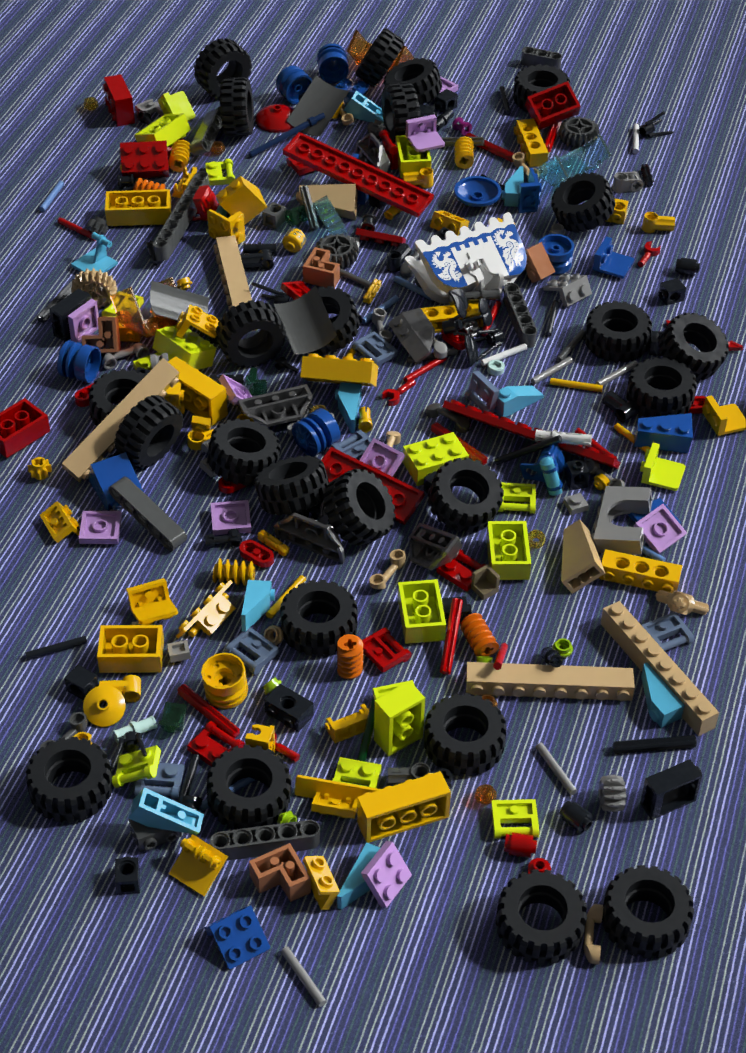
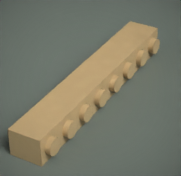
M235 235L217 237L216 244L213 245L219 274H222L221 282L224 294L226 295L227 305H230L228 306L229 311L232 306L236 307L241 302L247 303L249 300H252Z
M162 358L63 461L62 468L78 482L81 479H87L89 477L90 465L104 460L103 456L107 452L111 453L116 448L114 442L116 431L119 430L120 423L123 422L130 409L136 406L139 401L144 400L148 396L151 397V395H158L164 398L167 394L166 390L170 386L173 388L179 382L180 372Z
M618 601L603 608L601 625L641 671L643 670L644 663L647 662L685 705L682 718L692 730L700 736L714 729L719 716L717 709L626 607Z
M467 662L466 693L472 695L632 701L635 689L633 668L565 665L555 668L552 665L503 663L500 670H495L493 667L494 663Z

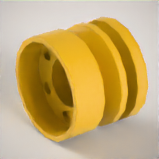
M232 653L215 654L205 661L201 674L208 702L221 709L234 708L241 704L248 694L244 662Z

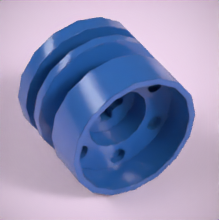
M333 43L324 45L319 49L317 65L321 78L329 83H338L345 79L349 72V65L344 48Z
M71 340L66 341L58 356L57 369L59 375L71 379L76 378L87 383L93 382L101 364L100 349L87 344L82 345Z
M322 408L314 410L307 417L302 418L292 426V434L296 444L304 453L311 457L318 455L326 447H330L340 439L341 432L336 420L327 410Z

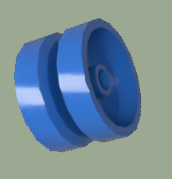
M292 65L280 72L276 80V88L290 103L298 104L299 95L306 92L313 80L300 67Z
M560 234L543 236L539 243L542 242L555 270L553 274H562L569 271L573 261V241L569 237Z

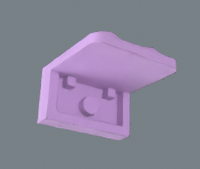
M435 114L406 120V137L417 152H425L445 146V142L436 131L437 117Z

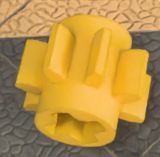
M43 457L34 458L31 460L32 465H28V472L31 473V478L37 480L46 479L49 477L48 472H52L49 460H45Z

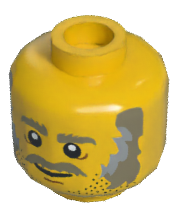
M290 229L283 237V246L289 252H299L306 242V236L299 229Z

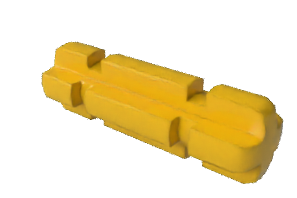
M373 280L363 296L364 303L370 304L382 286L381 280Z
M261 530L257 534L258 540L263 543L265 542L268 547L285 557L289 554L290 547L267 531Z

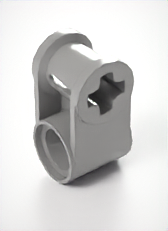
M636 171L617 172L614 175L612 190L616 193L637 192L643 188L644 183L639 179V174Z

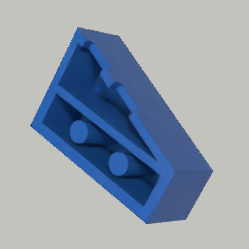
M692 413L638 418L634 432V447H651L652 443L660 444L659 450L688 453L693 439Z

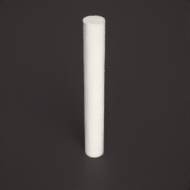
M634 124L633 153L637 154L639 152V125Z
M525 343L482 359L480 363L482 366H486L491 360H502L527 350V345Z

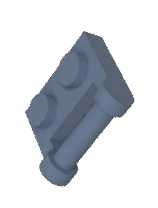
M375 331L356 340L352 344L353 350L360 352L362 355H369L374 363L378 365V368L398 354V350ZM363 346H366L369 350H371V351H372L375 355H377L378 357L376 358L372 353H370V352H369L366 348H364Z
M475 371L472 373L469 389L465 392V397L476 404L482 410V413H484V410L494 413L500 390L482 373ZM476 393L487 403V405L479 397L476 396Z
M358 430L354 435L339 443L335 442L330 447L360 460L372 439L362 430Z
M676 612L642 624L643 628L664 651L684 643L694 642L692 632ZM678 633L682 635L665 643L660 641Z
M250 627L246 632L244 631L230 642L224 652L238 656L244 662V665L249 668V671L256 675L264 665L279 654V647ZM239 647L243 648L257 660H251L237 649Z
M159 763L155 778L137 780L135 796L143 788H146L162 796H172V799H178L184 777V764ZM145 785H158V786H170V787H157V786H145Z

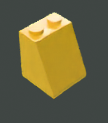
M242 176L233 180L231 184L216 195L219 205L231 216L238 211L244 213V225L267 208L259 188Z

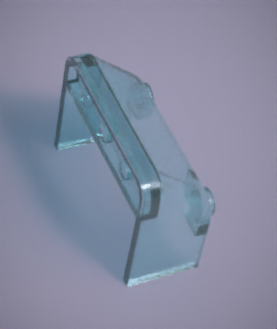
M599 134L583 146L563 156L558 157V155H555L537 169L542 180L553 187L557 186L559 188L560 183L565 182L569 177H574L575 174H582L588 170L592 172L598 169L599 164L612 155L601 134Z

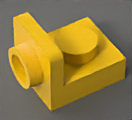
M193 415L191 421L192 430L209 431L211 429V418Z

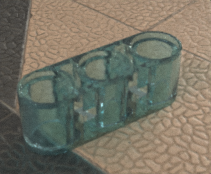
M327 195L312 203L329 234L336 235L338 233V235L348 233Z

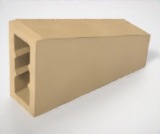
M356 184L307 185L315 211L323 213L331 211L339 217L356 220L358 197ZM299 185V192L296 193V199L297 201H299L300 206L302 208H305L300 193V187L304 185Z
M580 519L565 528L563 532L561 581L572 594L605 574L591 533Z

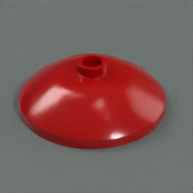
M282 104L266 106L256 114V124L259 128L268 132H287L294 128V126L287 122L294 109Z

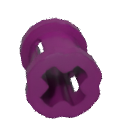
M458 117L454 119L452 128L459 130L465 136L468 132L470 133L472 125Z

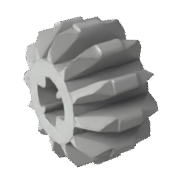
M602 776L598 790L599 804L602 810L608 812L622 811L627 797L625 782L622 776Z

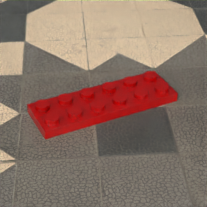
M330 447L321 460L324 463L329 483L352 469H364L375 474V477L382 481V484L387 487L389 495L392 496V504L395 505V521L403 525L406 524L425 496L423 491L333 447Z

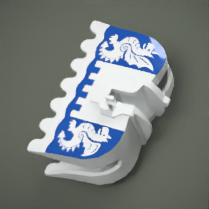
M507 212L503 215V222H499L497 218L491 217L488 220V227L484 226L482 222H476L474 224V231H470L468 227L462 226L459 230V236L455 235L453 231H447L445 233V240H441L439 236L433 235L430 239V245H427L423 240H417L414 244L420 255V261H417L413 256H406L404 260L424 293L436 302L449 304L448 292L454 289H461L464 292L480 291V289H499L501 294L505 284L514 283L526 267L527 255L511 213Z

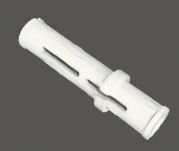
M536 429L535 441H544L560 435L562 437L561 443L591 446L592 434Z

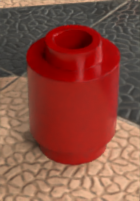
M513 832L512 835L506 834L504 852H509V855L531 858V854H536L537 840H533V835Z

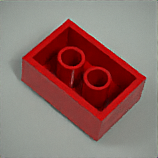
M122 75L104 77V84H102L103 91L106 93L104 102L108 107V112L111 113L112 121L116 122L117 127L135 124L133 99Z
M568 81L528 96L525 104L531 118L535 120L538 130L578 115L581 107Z
M167 140L120 143L122 176L133 174L134 179L169 177Z
M26 398L0 413V453L8 458L50 432L48 415Z

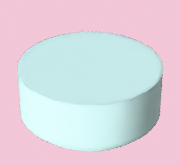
M491 360L488 362L487 372L489 374L499 376L504 373L505 365L502 361Z

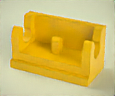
M187 167L183 169L182 179L178 185L175 183L173 186L172 197L181 198L193 176L197 173V167H192L191 174L187 172Z
M365 704L360 705L361 709L359 712L336 721H332L330 717L326 718L325 728L334 743L364 732L369 713Z
M252 725L253 730H258L261 733L258 735L247 733L245 745H250V747L262 746L263 750L270 749L274 751L275 755L274 726Z

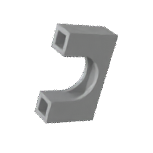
M606 486L605 492L601 494V506H598V520L594 522L595 533L591 535L598 553H604L605 549L626 554H642L644 544L643 527L617 526L611 523V521L617 516L630 514V512L649 514L653 502L651 488Z

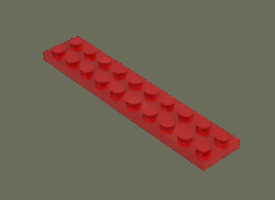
M301 132L283 149V155L345 184H356V189L417 218L434 199V194Z
M453 399L450 402L444 401L442 407L452 413L463 415L535 441V433L538 428H535L533 431L526 424L518 422L516 425L514 421L503 416L498 419L499 416H496L494 413L485 410L482 413L481 410L471 405H468L466 408V405ZM558 443L560 450L586 459L595 460L598 463L618 469L621 462L616 460L617 457L614 454L603 451V454H600L599 450L591 446L583 448V445Z

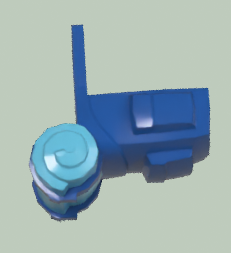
M558 444L544 448L537 463L520 464L524 479L538 480L546 483L545 487L552 496L562 493L563 483L559 479V475L564 470L565 457ZM530 468L533 471H537V473L535 475H530L527 473L526 469Z

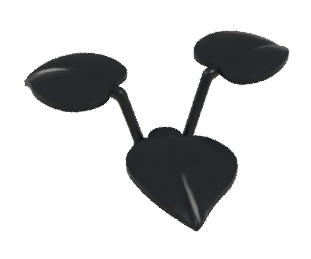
M454 289L448 293L454 301L458 315L443 321L442 329L446 335L454 333V336H465L464 342L468 357V367H471L476 362L479 354L477 343L470 334L459 331L463 329V323L482 318L484 326H490L492 324V313L487 300L480 298L478 307L481 315L462 321L458 320V318L466 317L468 301L463 290Z

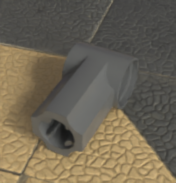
M420 762L412 767L388 768V786L398 785L406 780L423 777L430 773V767Z

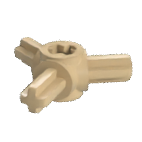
M659 590L655 595L657 601L668 604L671 611L687 615L694 612L706 615L709 612V605L707 603L694 600V597L690 594L679 591L669 593Z

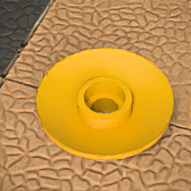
M109 685L93 688L86 695L83 702V711L90 723L98 727H109L116 724L123 717L126 708L122 693ZM102 701L107 702V706L105 708L100 707V703Z

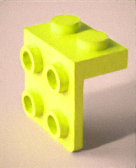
M184 91L169 95L167 92L157 100L164 114H185L187 121L196 117Z
M652 443L651 449H647L644 460L646 462L642 461L640 472H643L641 483L677 491L686 466L678 462L658 458L660 444Z

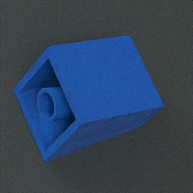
M126 452L90 465L88 480L107 511L122 508L108 490L112 484L122 477L129 478L143 491Z

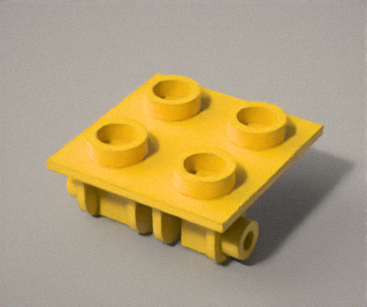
M192 834L189 839L184 838L181 841L182 852L168 874L205 897L228 856Z

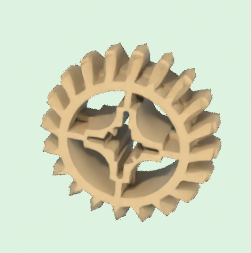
M94 268L92 271L86 269L85 272L80 271L72 281L71 293L78 288L89 293L92 299L97 301V307L100 309L102 306L108 308L109 304L116 298V281L113 280L112 276H108L107 272L102 273L101 269L99 271H95Z

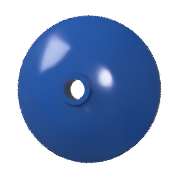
M470 176L456 183L454 194L465 205L486 207L499 200L501 197V187L493 179L483 176Z

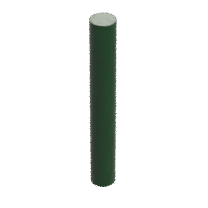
M376 699L371 701L357 758L359 761H366L374 729Z

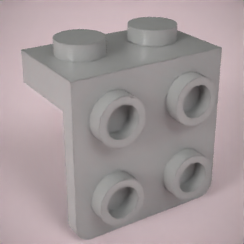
M569 273L559 276V279L551 280L543 287L544 291H559L564 307H568L592 294L587 275H580L579 273L569 275Z

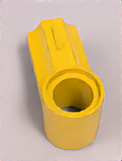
M424 167L417 172L403 173V180L415 186L420 185L422 188H430L434 184L433 169Z
M646 212L644 214L641 229L646 233H653L655 230L673 231L675 228V217L658 216L654 212Z
M127 675L123 680L99 682V686L109 685L118 689L126 702H137L141 698V678L137 675Z

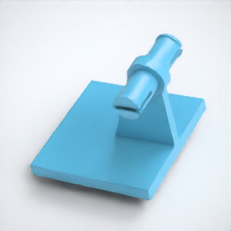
M93 232L91 238L97 241L96 249L91 250L71 263V266L78 271L85 272L86 269L92 271L94 268L95 271L101 269L102 273L118 265L116 260L107 256L106 247L110 248L112 242L107 240L104 235H99L96 232Z

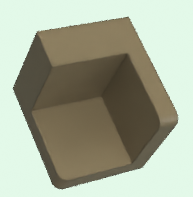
M488 564L472 573L471 589L482 600L499 592L500 576Z

